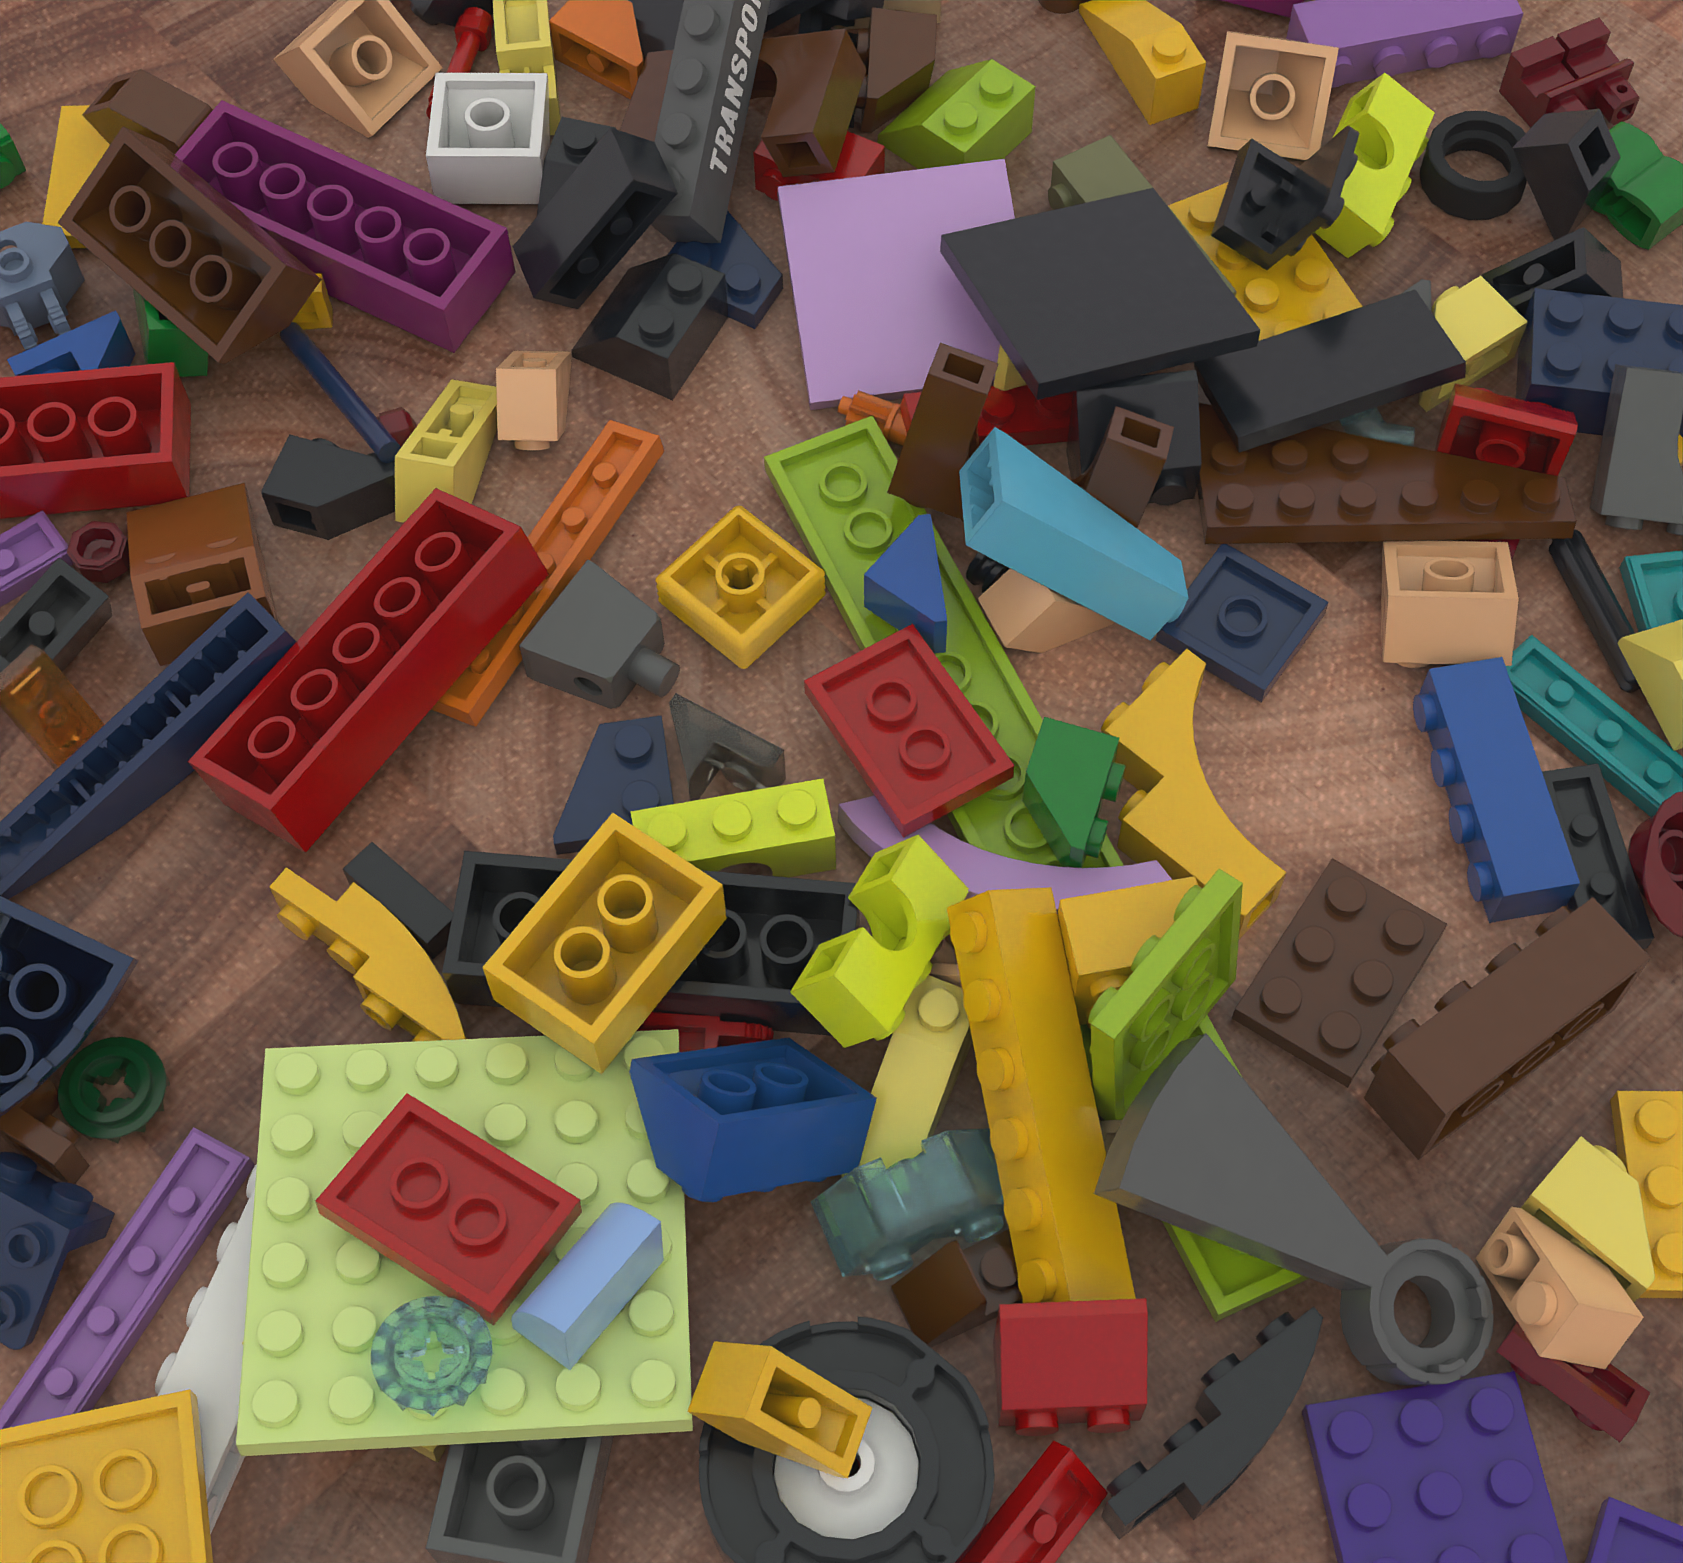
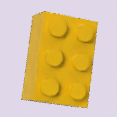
M612 813L482 967L493 1000L602 1074L727 919L723 884Z

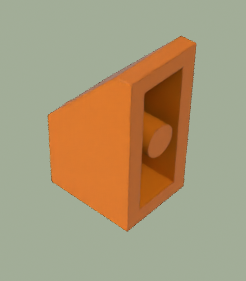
M568 0L549 20L555 59L631 100L644 64L632 2L628 0Z

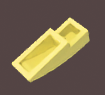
M493 0L495 43L499 73H547L550 135H555L561 120L554 50L549 24L548 0Z

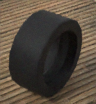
M1464 111L1446 117L1433 129L1420 168L1422 189L1430 201L1449 215L1466 220H1490L1508 213L1520 202L1527 184V179L1513 150V147L1526 133L1520 126L1505 116L1488 111ZM1458 151L1482 152L1491 155L1501 162L1509 175L1494 181L1474 180L1464 177L1452 169L1444 157Z

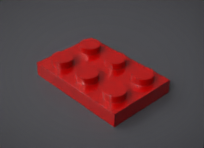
M913 624L804 680L806 696L903 838L1014 778V764Z
M406 1093L315 1200L320 1215L493 1326L582 1213L579 1198Z

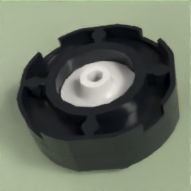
M858 1316V1322H829L810 1326V1321L780 1331L763 1341L760 1345L772 1346L871 1406L872 1411L852 1468L857 1470V1473L854 1476L848 1477V1479L833 1476L742 1443L704 1422L699 1444L701 1500L710 1533L724 1562L960 1563L979 1540L986 1526L995 1477L993 1450L988 1431L989 1423L978 1395L966 1376L909 1329L874 1318Z

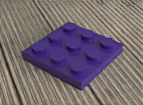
M1515 1371L1456 1380L1448 1384L1419 1386L1305 1405L1301 1411L1338 1563H1568Z

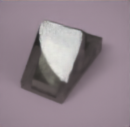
M675 693L669 702L673 734L690 801L700 799L719 770L722 771L724 777L730 783L744 791L782 786L786 780L784 749Z

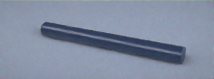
M291 322L287 328L280 331L281 340L378 458L386 463L394 461L395 455L401 449L398 442L300 325Z

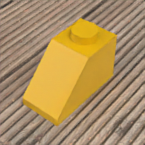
M714 1341L687 1412L742 1443L833 1476L848 1479L872 1407L772 1346Z

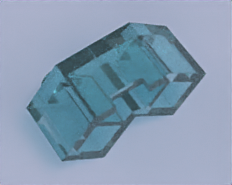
M989 1128L946 1130L922 1140L921 1147L923 1151L916 1157L898 1161L888 1169H886L881 1157L854 1168L811 1201V1205L843 1277L873 1274L876 1281L886 1280L909 1269L914 1263L911 1255L934 1239L964 1236L967 1243H973L983 1240L1003 1228L1002 1217L1005 1216L1004 1201L995 1154L990 1143Z

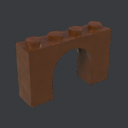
M846 28L762 39L750 100L761 97H774L761 139L783 177L835 172L866 73V68ZM673 50L647 53L620 131L653 142L655 141Z
M943 343L939 344L887 493L903 498L907 503L915 507L930 508L961 519L964 522L959 471L980 446L978 421L998 363ZM1116 406L1093 462L1083 474L1072 480V482L1137 528L1167 460L1174 427Z

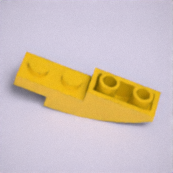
M287 867L269 886L281 909L277 914L280 922L303 940H308L313 934L329 945L327 952L332 959L345 970L354 974L353 978L364 999L360 1007L373 1021L390 1031L397 1024L414 1036L412 1042L468 1039L448 989L429 956L408 929L377 899L353 882L336 902Z

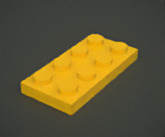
M1228 182L1168 205L1237 291L1235 297L1260 329L1258 341L1363 307L1312 234L1294 256H1284L1268 270H1265L1212 237L1211 233Z

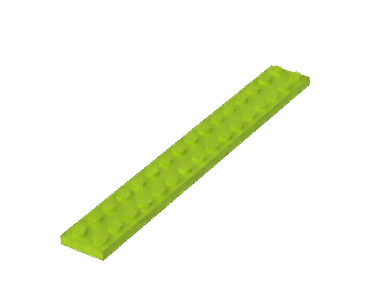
M873 416L764 457L765 471L810 557L816 565L825 571V585L860 651L899 631L864 607V574L918 515L927 514L925 508L915 507L907 503L903 498L887 493L898 460ZM933 524L947 615L946 652L935 653V655L1014 764V778L949 812L947 816L958 837L963 842L1004 857L1029 863L1062 867L1022 801L1026 770L1043 720ZM1107 834L1105 835L1099 857L1094 858L1086 855L1083 868L1124 866ZM1206 1015L1188 1039L1206 1033L1240 1074L1211 1020ZM1087 1024L1080 1025L1091 1077L1092 1054L1089 1051L1091 1046V1029L1088 1028ZM1162 1221L1215 1322L1309 1279L1298 1273Z

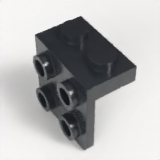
M1346 126L1299 167L1294 166L1254 139H1250L1239 149L1211 236L1265 270L1271 268L1286 255L1294 256L1311 234L1320 227L1322 229L1329 228L1340 215L1344 206V198L1341 197L1345 180L1352 173L1358 160V155L1354 153L1359 132L1350 126Z

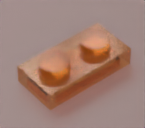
M32 644L0 673V707L54 770L60 767L105 725L47 653Z

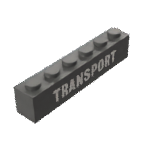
M684 0L654 141L678 194L651 225L671 242L721 243L770 0Z

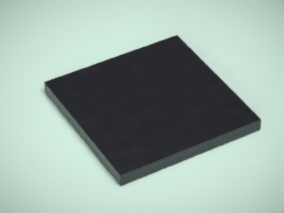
M1154 188L941 235L940 252L1036 400L1257 347L1260 335L1259 327Z

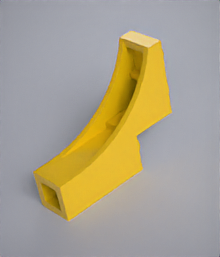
M1186 649L1171 665L1165 661L1157 665L1146 678L1141 689L1143 693L1130 706L1125 702L1117 705L1101 727L1102 733L1119 737L1115 762L1126 765L1123 778L1138 789L1119 813L1118 819L1122 824L1117 848L1137 864L1157 860L1172 880L1195 876L1197 885L1201 888L1207 884L1218 869L1223 870L1242 882L1240 940L1277 900L1286 871L1259 851L1233 825L1217 803L1206 782L1198 760L1193 730L1194 705L1200 692L1206 663Z

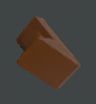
M1009 1229L963 1250L955 1239L944 1245L891 1286V1291L910 1331L929 1347L936 1346L997 1318L999 1304L1023 1303L1022 1294L1018 1286V1272Z

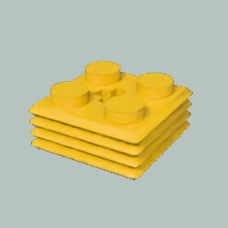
M740 505L730 510L655 579L659 596L658 601L741 669L748 668L826 594L824 590L825 571Z

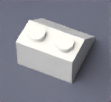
M435 73L426 160L433 195L452 204H538L544 159L550 147L549 85L547 73Z

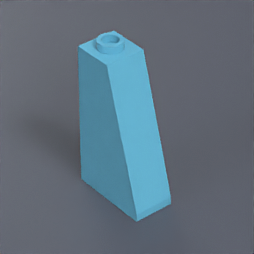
M994 427L960 469L966 546L1150 641L1167 622H1173L1182 613L1189 598L1181 560L1005 432Z

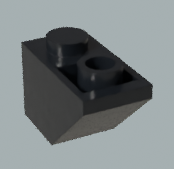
M1600 109L1544 114L1513 147L1514 153L1554 240L1573 232L1595 208L1621 158Z
M289 434L261 490V494L273 525L330 540L395 512V462H382L375 453L366 455L340 448L326 439L315 438L309 440Z

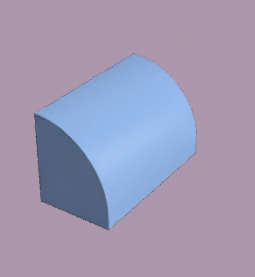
M619 1202L610 1204L515 1311L511 1318L513 1329L568 1370H571L664 1261L661 1221L632 1205Z

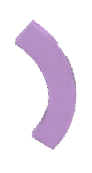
M875 796L841 803L838 808V822L850 838L871 858L880 850L919 835L969 888L964 900L988 890L1052 887L1058 914L1060 899L1172 880L1157 860L1134 865L1103 868L1058 867L1016 860L963 842L932 823L903 838Z

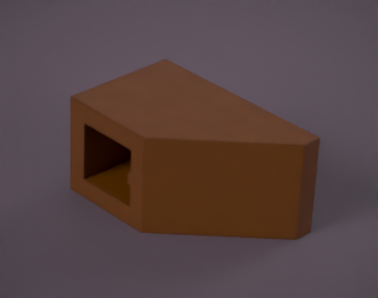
M872 7L868 30L858 29L855 46L866 68L855 108L862 109L860 132L872 133L904 111L929 88L936 54L937 15Z
M139 69L115 77L82 116L110 145L121 128L125 127L161 143L173 154H176L213 109L207 103Z

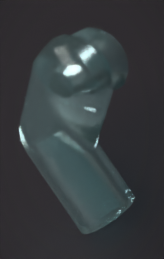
M1377 407L1339 419L1346 433L1413 446L1415 427L1386 423Z

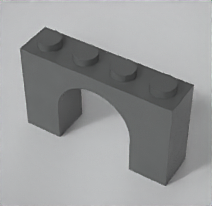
M1615 364L1590 503L1592 510L1601 515H1606L1605 525L1642 530L1644 520L1667 522L1666 532L1683 536V471L1678 458V436L1683 415L1682 372Z

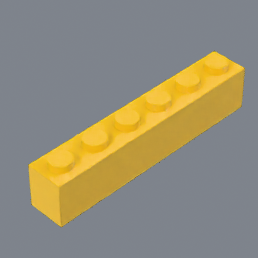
M1052 887L988 890L946 907L950 923V937L955 949L963 990V1003L968 1016L977 1062V1076L981 1083L988 1118L990 1143L995 1154L1004 1201V1215L1009 1226L1018 1272V1286L1022 1294L1023 1303L1136 1299L1117 1204L1094 1194L1106 1158V1151Z

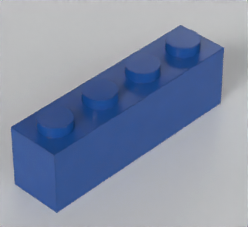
M1503 657L1429 669L1419 694L1414 696L1413 713L1418 729L1421 732L1427 731L1433 748L1431 753V769L1435 783L1438 787H1445L1451 804L1449 809V825L1452 836L1457 844H1464L1470 862L1467 869V879L1473 899L1476 902L1482 901L1489 923L1555 912L1562 906H1567L1580 881Z

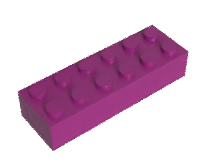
M223 100L220 101L175 154V156L313 273H322L328 295L450 352L455 353L516 272L506 227Z

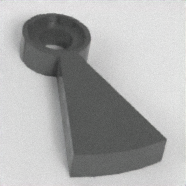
M1206 1033L1181 1041L1150 1075L1127 1110L1107 1152L1094 1194L1341 1290L1340 1318L1343 1334L1353 1355L1361 1365H1366V1370L1379 1380L1404 1386L1440 1385L1456 1381L1474 1370L1485 1355L1484 1350L1488 1349L1493 1334L1494 1315L1491 1313L1493 1304L1490 1290L1484 1277L1479 1275L1480 1270L1471 1258L1457 1247L1453 1248L1451 1244L1438 1239L1419 1238L1379 1246ZM1407 1280L1415 1283L1425 1293L1431 1307L1432 1322L1429 1333L1419 1345L1410 1343L1403 1336L1394 1317V1301L1397 1291Z

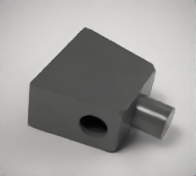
M590 560L585 562L519 645L527 677L610 709L619 707L636 685L661 698L664 697L674 686L680 671L678 664L660 655L665 643L662 622L658 614Z

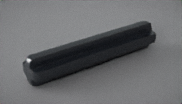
M1574 529L1572 538L1552 539L1548 551L1620 688L1627 693L1641 689L1617 644L1622 637L1635 634L1585 538L1580 531Z

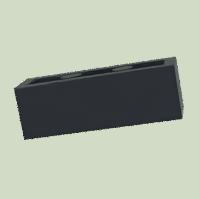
M371 842L343 868L349 885L351 886L353 882L384 905L408 929L432 959L447 947L453 912L377 845Z

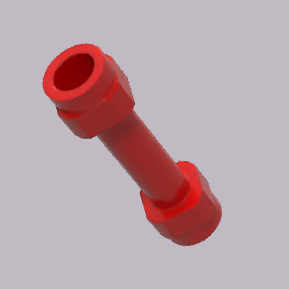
M469 7L458 18L454 29L457 46L446 73H470L478 51L482 52L488 48L492 37L491 31L494 20L487 11L478 7ZM434 86L432 87V90L430 92L428 98L429 104L426 110V114L429 119L431 115Z

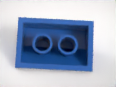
M791 1038L632 1059L629 1070L656 1167L682 1187V1191L690 1198L702 1202H717L725 1196L752 1191L770 1192L778 1186L804 1181L822 1182L830 1176L858 1171L877 1097Z

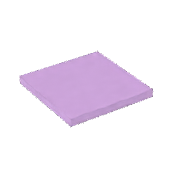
M1005 159L778 187L777 196L810 410L838 407L843 396L853 399L854 394H857L858 390L884 400L901 399L903 394L922 392L940 343L997 363L1000 343L942 256L940 243L941 235L1015 219ZM994 375V378H993V381H992L991 386H994L995 375Z

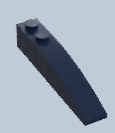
M249 592L0 821L1 897L9 900L65 866L124 826L194 771L188 763L191 757L297 642Z

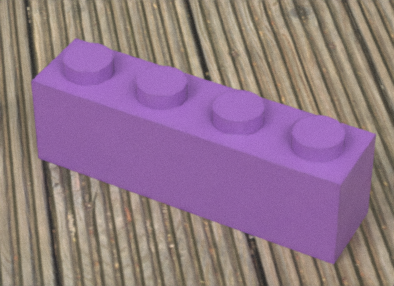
M1314 0L1293 4L1286 39L1339 47L1332 82L1333 88L1348 83L1378 78L1384 72L1391 77L1396 74L1432 67L1440 68L1448 64L1480 58H1493L1501 54L1511 53L1523 12L1517 0Z

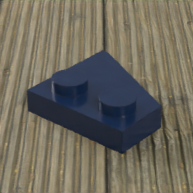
M728 210L721 243L676 242L667 254L676 253L724 273L728 317L753 329H756L783 290L782 273Z
M662 715L599 724L553 834L557 855L580 852L612 813L633 825L630 811L674 804Z

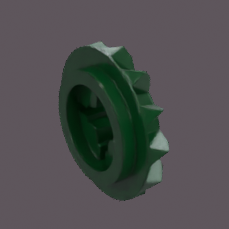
M110 1037L88 1045L71 1059L64 1069L59 1082L58 1102L66 1121L90 1141L93 1138L119 1143L121 1137L130 1133L145 1132L147 1122L155 1113L164 1111L163 1098L166 1087L170 1083L162 1060L152 1048L136 1039ZM124 1077V1084L135 1097L133 1099L127 1097L126 1100L114 1098L110 1105L106 1106L107 1099L95 1087L93 1082L102 1086L105 1083L116 1085L120 1078Z

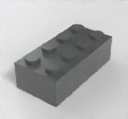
M614 1435L450 1445L426 1544L427 1551L437 1563H587Z

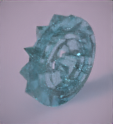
M428 1296L407 1302L393 1311L383 1321L372 1343L371 1367L380 1392L383 1391L395 1401L402 1411L407 1408L424 1410L433 1417L441 1408L453 1404L464 1406L468 1396L480 1384H486L491 1358L494 1355L490 1331L484 1319L474 1308L455 1298ZM431 1331L436 1332L437 1340L441 1343L443 1352L453 1354V1357L441 1360L439 1371L435 1372V1379H429L428 1373H425L422 1361L413 1360V1357L425 1355L427 1343L431 1342Z

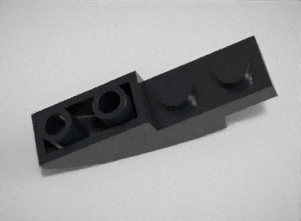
M1312 1307L1297 1320L1289 1312H1285L1256 1336V1340L1261 1345L1260 1348L1242 1361L1232 1353L1207 1371L1201 1378V1381L1207 1388L1202 1391L1195 1409L1208 1425L1203 1427L1197 1418L1193 1419L1163 1444L1169 1455L1149 1470L1139 1461L1121 1473L1107 1486L1106 1489L1112 1495V1498L1107 1501L1101 1517L1119 1540L1174 1497L1178 1499L1192 1519L1195 1520L1223 1496L1248 1469L1278 1427L1302 1384L1313 1357L1323 1317L1315 1307Z

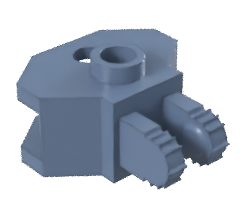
M27 221L0 231V250L8 245L16 246L0 252V326L11 328L14 336L18 335L25 351L37 346L38 338L34 331L36 327L50 322L55 334L62 335L71 331L65 317L69 315L65 306L85 280L62 228Z

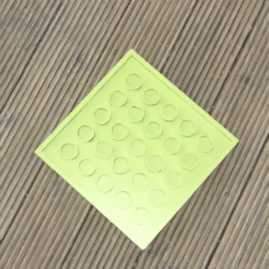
M679 1030L636 1031L602 1074L545 1035L265 1048L236 1446L240 1455L257 1456L693 1431L692 1414L687 1412L692 1400L685 1193L679 1184L656 1167L629 1073L632 1059L679 1053ZM406 1093L580 1199L582 1209L580 1216L494 1326L319 1214L315 1200ZM619 1202L637 1207L661 1221L664 1261L572 1369L568 1370L514 1330L511 1321L512 1315L610 1204Z

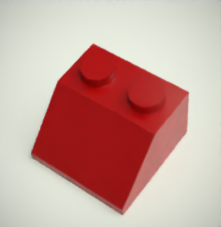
M1455 383L1443 416L1435 451L1558 476L1576 436L1578 424L1574 412L1553 408L1542 402H1529L1496 394L1485 388H1472Z
M1146 1298L999 1304L993 1338L998 1426H1015L1016 1434L1022 1436L1054 1434L1059 1431L1058 1424L1087 1423V1430L1093 1433H1116L1130 1429V1421L1141 1420L1147 1406L1148 1311Z

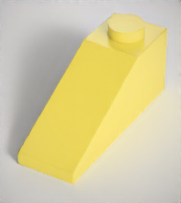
M450 380L395 455V521L404 523L435 488L472 504L498 428L497 391L495 386Z
M930 975L913 989L903 1008L905 1011L904 1020L892 1034L873 1085L871 1094L877 1097L858 1171L841 1174L845 1179L902 1202L906 1200L973 1042L968 1016L964 1008L962 988Z

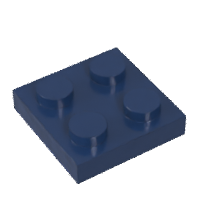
M1221 544L1187 589L1189 599L1186 601L1182 613L1176 620L1171 623L1167 622L1157 633L1156 641L1179 655L1186 649L1190 650L1206 663L1205 670L1262 702L1324 617L1329 602L1228 544Z

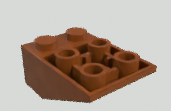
M245 483L126 512L130 577L140 625L160 666L171 664L247 592L278 621Z

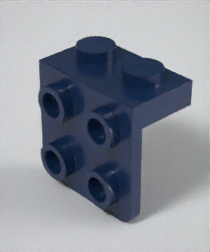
M0 1152V1343L10 1349L18 1350L33 1342L67 1253L105 1238L115 1213L94 1202L92 1193L87 1189L72 1183L57 1182L37 1171L36 1163L30 1158L14 1152Z

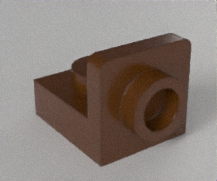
M48 1078L35 1092L0 1117V1135L10 1147L30 1158L61 1181L76 1184L90 1165L75 1147V1144L80 1140V1136L68 1125L52 1115L59 1107L58 1090Z

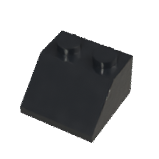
M676 253L629 268L571 350L572 357L673 401L728 319L725 274Z
M1196 370L1138 375L1073 391L1066 448L1071 481L1083 474L1093 462L1114 409L1118 406L1174 427L1167 460L1148 503L1172 505L1182 500L1195 499L1201 470L1199 395Z

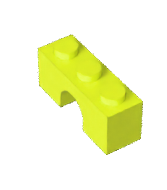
M1385 72L1350 98L1334 134L1336 136L1346 126H1350L1359 132L1354 153L1358 155V160L1352 173L1345 180L1341 197L1344 198V206L1340 215L1329 228L1322 229L1320 227L1314 233L1346 258L1351 257L1367 245L1371 247L1377 246L1391 231L1394 225V219L1391 215L1396 203L1405 195L1411 185L1412 179L1408 175L1413 163L1427 147L1429 138L1425 135L1435 114L1434 111Z
M823 778L630 811L634 827L700 870L718 872L721 869L736 864L760 863L771 868L772 876L789 878L836 869L835 832Z
M919 835L876 852L848 896V899L867 919L872 936L864 927L819 944L790 993L844 1048L872 1038L879 1041L888 1037L904 1020V1005L913 989L920 985L931 972L933 965L930 959L940 942L950 934V923L946 907L963 901L968 894L969 888Z

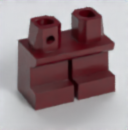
M1600 17L1557 34L1556 39L1554 36H1551L1512 52L1499 89L1500 94L1530 128L1544 114L1600 109L1607 121L1616 125L1633 116L1640 99L1632 85L1628 82L1634 62L1628 58L1619 61L1607 45L1611 32Z

